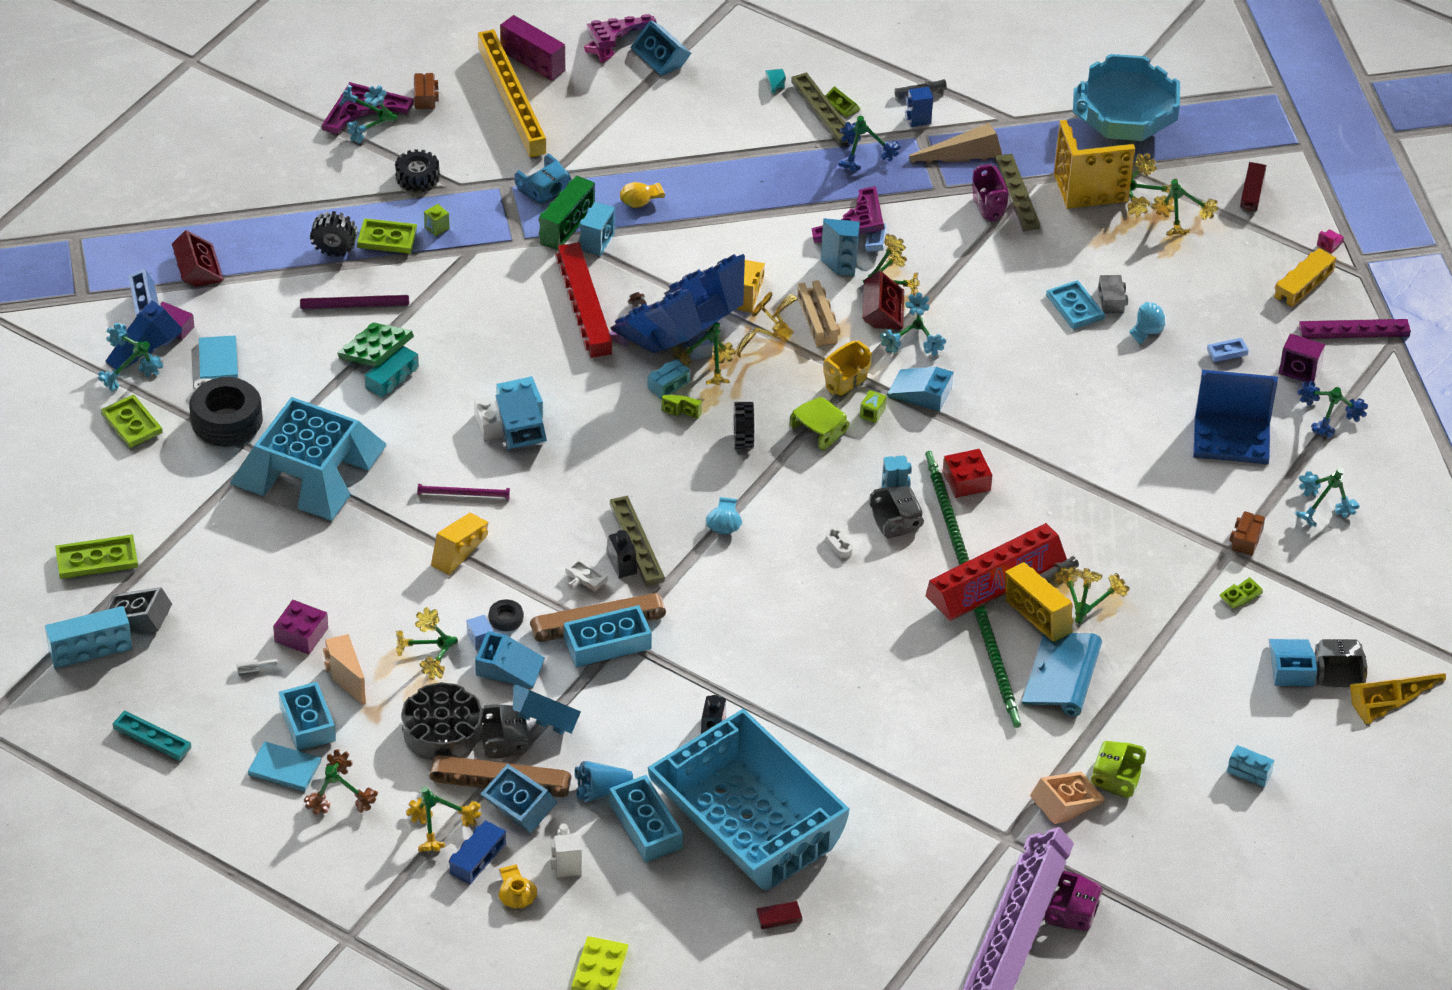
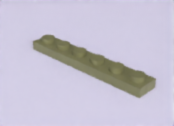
M806 72L791 77V83L837 143L840 145L848 142V139L846 141L842 140L841 137L844 134L840 133V129L845 128L844 124L846 122L809 74Z
M1013 154L995 156L996 166L1007 186L1009 198L1022 231L1040 229L1039 219Z
M628 495L610 499V507L620 529L628 533L635 547L637 568L645 585L650 586L665 582V576Z

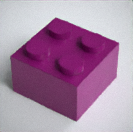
M1290 333L1283 347L1278 374L1307 383L1309 381L1315 382L1321 370L1325 344Z
M292 599L273 625L274 642L310 655L329 628L328 613Z

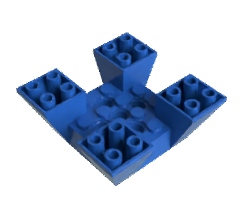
M733 254L728 258L718 261L714 267L711 266L703 271L698 269L682 277V280L668 286L669 290L664 292L663 300L648 306L645 303L635 307L628 312L629 314L616 319V324L610 327V329L652 353L660 352L690 340L743 305L745 255L736 256V254Z

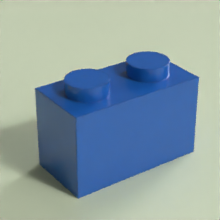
M930 88L909 89L908 97H906V121H909L911 127L930 125L933 110V96Z

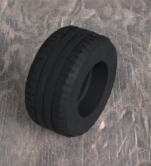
M219 377L211 379L195 390L189 402L193 431L199 438L212 445L222 447L239 445L252 438L262 425L263 414L260 394L255 387L239 378ZM222 409L238 410L231 414L215 413L216 411Z

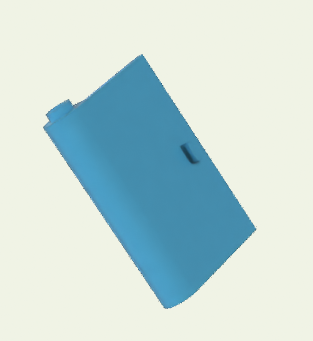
M1071 633L1053 642L1043 634L1022 704L1061 705L1063 712L1068 716L1080 715L1101 649V637L1093 633Z

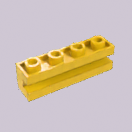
M1320 248L1313 253L1311 252L1303 262L1298 263L1294 270L1289 271L1286 277L1276 283L1274 298L1282 300L1284 297H1287L1286 305L1293 307L1334 271L1336 257Z

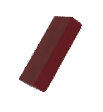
M797 901L756 908L761 929L802 922V914Z

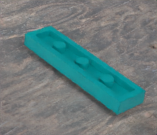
M125 710L112 723L113 729L178 761L192 748L191 742Z

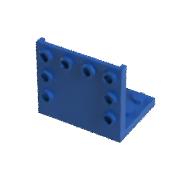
M1202 370L1194 416L1193 457L1269 464L1270 422L1278 376Z

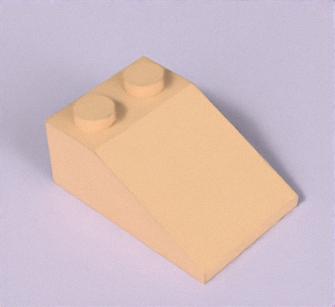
M349 634L325 639L326 648H323L325 660H327L324 661L326 673H330L332 680L362 705L366 704L364 675Z
M1081 771L1042 777L1030 794L1035 804L1042 809L1048 819L1054 824L1068 822L1104 803L1106 800Z

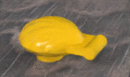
M632 182L626 184L620 191L621 201L632 208L643 207L651 199L665 197L660 183L648 186L643 183Z
M517 864L500 868L499 873L503 880L498 894L500 901L505 906L513 909H523L531 905L537 897V886L532 881L521 876Z

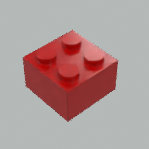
M980 448L944 456L942 472L955 498L991 491L993 474Z

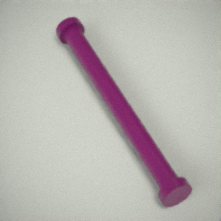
M418 484L417 495L425 493L505 497L510 499V488L502 490L422 486V484Z

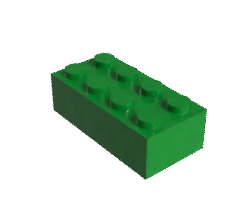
M576 175L572 181L568 182L567 187L559 192L557 198L539 216L540 244L558 251V245H564L579 228L580 221L586 217L588 208H591L595 202V182Z

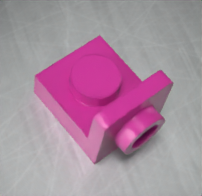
M593 40L584 46L585 52L598 55L600 62H605L614 55L612 48L598 49Z
M1330 229L1327 232L1320 231L1317 246L1332 253L1343 243L1344 237Z

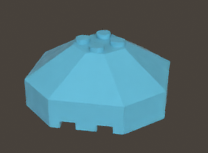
M1110 54L1106 56L1104 62L1100 63L1097 61L1090 65L1088 81H1081L1074 88L1073 113L1106 138L1143 141L1178 120L1180 81L1176 78L1171 80L1167 77L1168 72L1158 65L1153 67L1150 64V59L1146 56Z

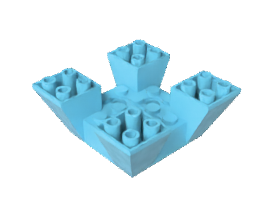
M291 397L253 446L230 481V484L265 496L282 472L302 479L298 509L332 521L350 497V492L337 470L338 465L342 461L369 471L386 448V443L356 419Z

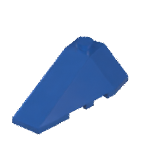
M153 300L138 313L126 330L128 338L136 342L147 341L150 344L148 353L151 354L163 344L166 346L183 331L182 327L172 316ZM126 341L123 346L118 344L105 362L117 370L133 355V348L135 346ZM137 356L125 368L139 361V358L142 356Z

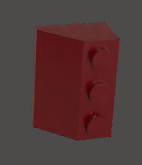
M187 230L172 243L181 279L186 284L199 287L220 283L224 280L212 243Z
M881 270L864 280L862 319L877 329L901 330L903 329L905 290Z

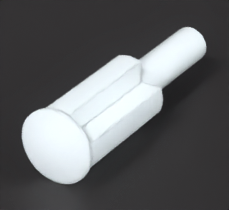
M256 659L238 662L236 664L238 674L259 671V668L278 665V660L258 662Z

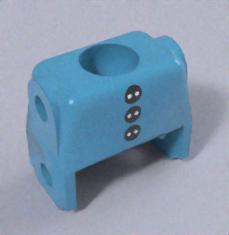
M549 153L544 156L543 169L529 177L520 170L514 174L517 189L540 203H544L557 196L560 191L567 187L568 182L571 181L568 171Z

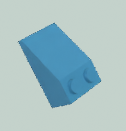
M939 367L900 369L887 396L940 412L952 389L954 372Z
M508 763L481 793L482 797L530 834L557 804V801L547 789Z

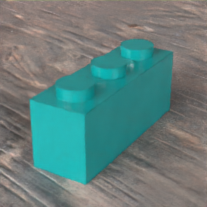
M402 346L380 366H374L365 374V388L383 398L386 394L392 392L412 372L418 369V353Z

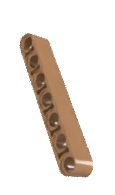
M652 593L539 615L530 620V626L537 642H545L564 638V623L637 605H640L646 621H652L664 617L666 609L661 595Z
M438 755L433 758L429 777L437 783L486 788L507 763ZM509 764L547 789L553 797H566L569 794L572 775L568 771Z

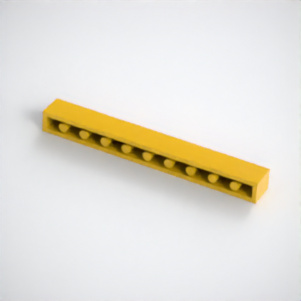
M495 30L478 32V49L529 158L546 154V137Z

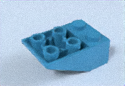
M533 388L495 395L507 451L542 444L547 441Z
M487 631L475 659L476 676L533 689L545 657L507 635Z
M1269 639L1274 686H1314L1317 665L1309 640Z

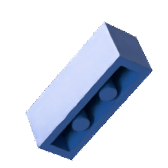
M486 820L481 826H477L473 835L462 843L458 852L451 855L449 859L450 874L471 885L506 845V831Z

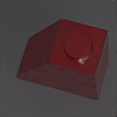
M1249 162L1240 207L1245 210H1258L1267 165Z

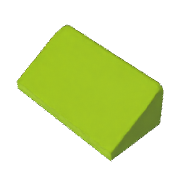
M835 86L825 95L832 106L846 118L861 109L857 103Z

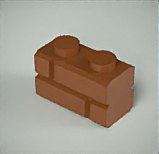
M434 73L414 74L415 109L436 108L435 102H439V91L435 90L439 89L438 80H435Z
M1246 511L1243 512L1241 518L1237 517L1234 527L1236 531L1232 530L1229 539L1232 542L1231 549L1250 556L1254 555L1264 529L1265 517Z

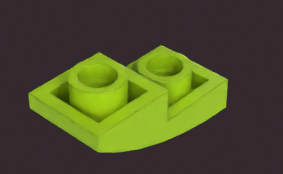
M663 395L661 411L676 417L684 413L698 419L702 414V401L679 395Z
M1248 577L1238 586L1235 584L1231 585L1219 596L1233 609L1255 599L1263 593V589L1251 577Z

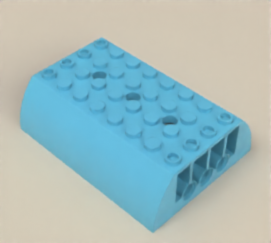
M744 708L648 767V775L651 782L754 883L766 891L774 888L831 851L839 840L849 817L850 808ZM720 789L725 790L726 792L717 793L716 790ZM751 815L752 817L749 819H745L742 816Z

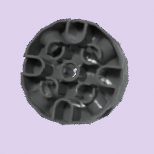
M439 682L419 688L418 692L408 697L403 704L401 720L405 743L415 753L430 760H433L438 755L460 757L471 751L481 739L483 730V712L479 699L474 694L472 695L465 691V688L458 684Z

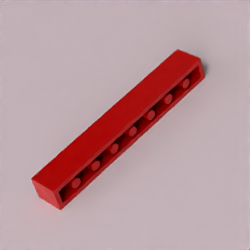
M580 243L558 245V253H555L556 263L560 264V275L564 276L565 289L568 288L567 295L569 301H572V312L576 313L577 326L580 325V336L585 339V351L589 352L590 358L612 355V339Z

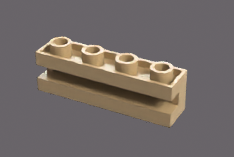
M819 280L812 281V288H807L805 282L798 283L797 298L815 345L822 346L837 343L840 327L839 324L835 323V314L831 312L829 299L826 300L825 288L821 287Z

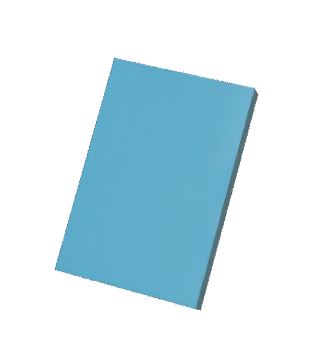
M1078 280L1046 290V296L1072 329L1105 319V313Z
M236 335L199 338L200 379L238 378Z
M264 741L248 770V775L305 792L321 763V757Z

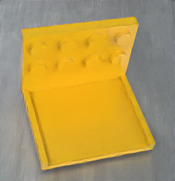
M1059 120L1053 174L1066 209L1128 202L1135 155L1134 144L1078 150L1076 138H1073L1072 127H1069L1067 120Z

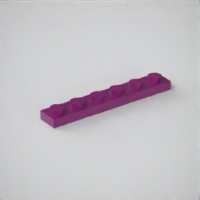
M1408 319L1299 321L1298 326L1300 336L1307 339L1410 337L1411 334Z

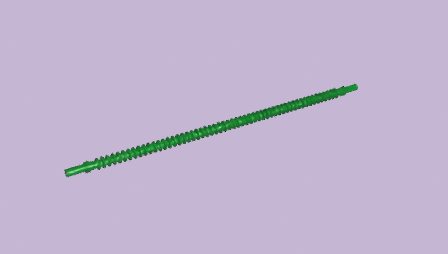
M927 451L925 456L929 465L928 470L931 473L930 478L932 479L939 506L941 507L943 518L953 543L952 546L954 547L959 565L969 561L968 553L961 537L942 474L939 472L938 464L935 462L932 451ZM982 605L974 609V613L980 626L979 629L981 630L982 638L991 660L990 663L992 664L1003 702L1006 704V710L1010 714L1014 728H1019L1021 722L1017 713L1018 707L1014 702V693L1012 692L1008 675H1006L1007 672L1005 671L1004 663L1002 662L1001 654L992 632L993 629L991 628L986 608Z

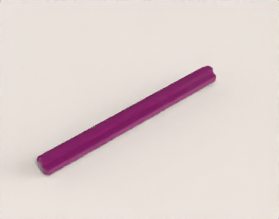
M409 295L300 299L301 309L409 305Z

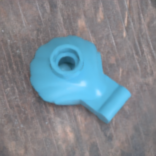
M1145 302L1139 307L1137 323L1129 331L1139 344H1142L1149 334H1158L1164 330L1166 317L1163 309L1156 303Z
M720 497L718 507L706 516L707 527L720 535L731 534L739 530L742 525V519L735 510L737 499Z

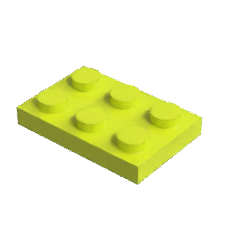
M587 936L571 990H616L629 944Z

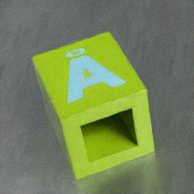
M439 204L425 210L424 227L435 237L449 230V213Z
M869 390L860 404V418L877 423L886 409L887 396Z

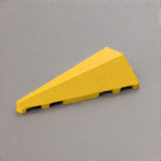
M1446 673L1351 684L1352 705L1363 722L1370 724L1376 718L1386 715L1390 710L1398 708L1419 696L1421 692L1433 688L1435 684L1441 681H1445Z

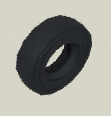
M503 599L492 604L489 609L488 618L490 624L495 629L507 632L517 629L522 624L524 612L518 602ZM508 611L512 612L514 616L510 619H501L499 614Z

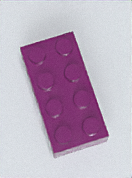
M515 15L500 24V43L506 55L551 81L566 71L564 43Z

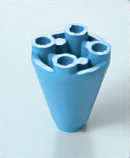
M582 761L579 767L574 769V776L578 784L576 796L577 799H582L584 802H591L609 795V788L634 779L632 771L590 761Z

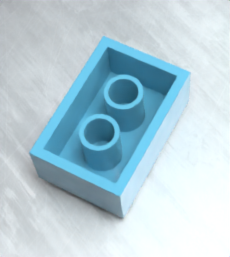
M318 682L278 692L280 710L297 751L336 741L335 724Z

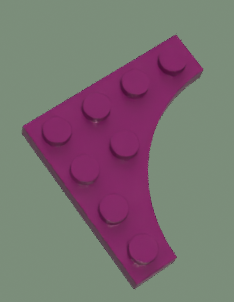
M644 14L637 18L627 16L621 20L617 18H610L604 22L594 20L586 25L587 31L598 49L616 47V37L628 34L630 29L641 30L645 28L650 20L655 23L657 22L654 16Z
M349 82L348 85L352 86V95L365 102L367 98L364 95L367 92L370 93L369 87ZM386 91L387 95L383 101L385 107L391 112L408 114L414 105V98ZM342 93L324 120L322 130L339 134L347 123L377 112L351 101L346 102L343 106L339 105L342 97H344Z
M876 186L859 189L856 207L845 213L841 220L860 222L859 236L865 233L885 230ZM823 225L811 228L814 244L822 243Z

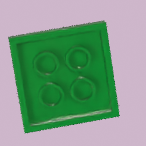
M373 322L364 331L357 334L352 341L345 344L337 354L339 359L378 367L410 341L414 334L412 330Z

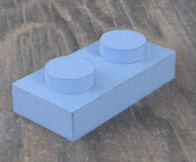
M884 223L885 230L867 233L866 252L884 250L887 234L886 223Z
M1242 338L1207 345V351L1213 362L1247 356L1249 352Z

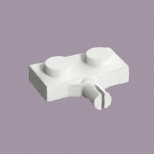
M579 557L565 568V573L574 578L568 584L571 590L582 584L595 592L608 581L606 574Z

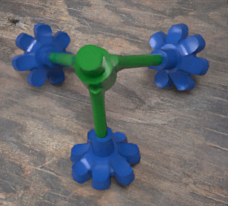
M858 116L856 123L854 122L852 125L850 122H846L844 124L845 128L840 129V133L844 134L841 137L842 140L846 141L848 139V144L853 145L848 160L839 161L838 166L850 168L851 171L861 170V166L855 162V151L857 143L861 140L860 135L866 132L881 144L883 148L881 158L883 160L887 159L890 162L893 160V156L896 157L899 154L897 150L901 148V145L897 141L887 143L881 140L866 125L863 116Z
M1309 381V383L1303 382V389H1298L1297 391L1298 395H1302L1300 401L1302 403L1306 402L1308 406L1312 405L1314 401H1319V395L1329 396L1330 405L1326 416L1323 417L1322 421L1312 423L1311 430L1314 433L1318 432L1319 435L1324 436L1325 434L1326 437L1331 438L1332 434H1335V429L1331 428L1329 423L1334 404H1338L1339 401H1343L1348 405L1345 411L1347 412L1346 417L1349 420L1353 418L1355 422H1359L1360 416L1363 418L1367 416L1364 410L1368 408V404L1364 403V399L1359 398L1357 401L1354 399L1348 401L1342 395L1339 387H1335L1332 391H1320L1319 387H1315V382Z

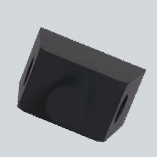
M619 530L609 535L606 554L618 578L637 574L636 550L628 533L625 530Z
M718 695L706 696L701 719V734L711 728L709 727L711 721L717 725L726 719V698L719 697Z

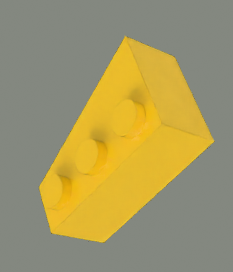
M745 260L743 305L736 310L753 312L765 277V263Z
M468 513L436 534L430 566L450 575L486 539L489 522L472 513Z

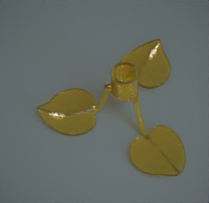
M770 291L764 296L763 300L754 308L752 316L755 317L762 309L775 323L772 327L774 332L772 333L758 327L751 329L737 345L736 353L739 358L745 346L757 332L770 335L773 338L779 337L783 342H786L792 336L794 331L787 326L779 314L790 304L799 300L792 293L789 294L777 307L773 316L765 309V305L771 300L773 293Z

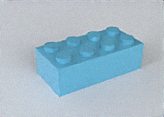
M640 605L564 623V641L575 667L652 649V633Z
M123 606L45 625L48 650L54 669L132 649L130 625Z
M647 775L609 788V805L645 863L683 849V832Z

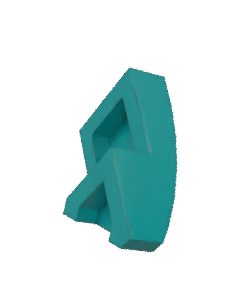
M783 69L766 70V78L769 81L771 93H776V89H784L786 76Z

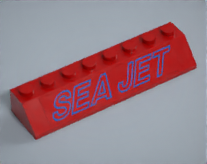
M1047 523L1038 526L930 579L925 597L949 621H952L1006 594L1005 571L1024 562L1040 575L1053 568L1054 564L1067 560L1060 537Z

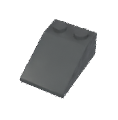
M162 587L114 594L105 610L123 606L129 621L130 631L142 634L154 633L161 628L172 606V602Z

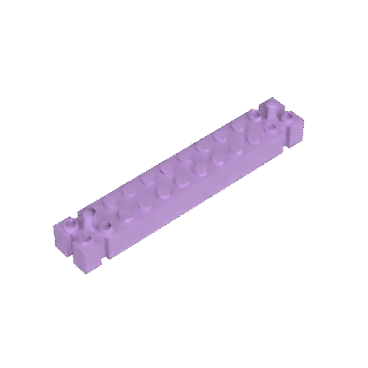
M1060 827L1047 830L1045 835L1040 832L1028 836L1023 847L1025 853L1020 854L963 990L1014 989L1040 924L1045 917V912L1051 902L1052 895L1058 886L1060 876L1064 872L1066 859L1070 856L1074 845L1073 841Z

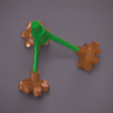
M336 749L334 750V756L332 754L327 755V760L330 763L326 764V777L321 790L317 794L311 793L310 796L304 798L305 807L307 809L313 808V814L319 815L320 810L322 813L328 812L330 802L325 800V790L329 783L340 782L351 790L354 796L358 798L355 801V805L360 813L364 810H370V803H375L378 791L369 787L366 788L365 792H362L360 789L357 790L339 775L340 772L346 775L349 772L347 767L353 765L352 760H347L350 756L347 751L341 754L340 750Z

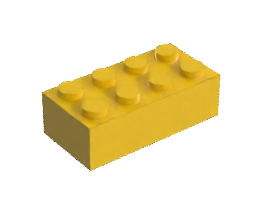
M1024 562L1005 571L1006 602L1053 642L1072 633L1073 604L1069 598L1062 595L1057 588H1054L1045 578H1042Z

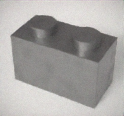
M1100 275L1098 292L1102 311L1104 313H1124L1125 306H1128V295H1125L1126 283L1122 282V276Z

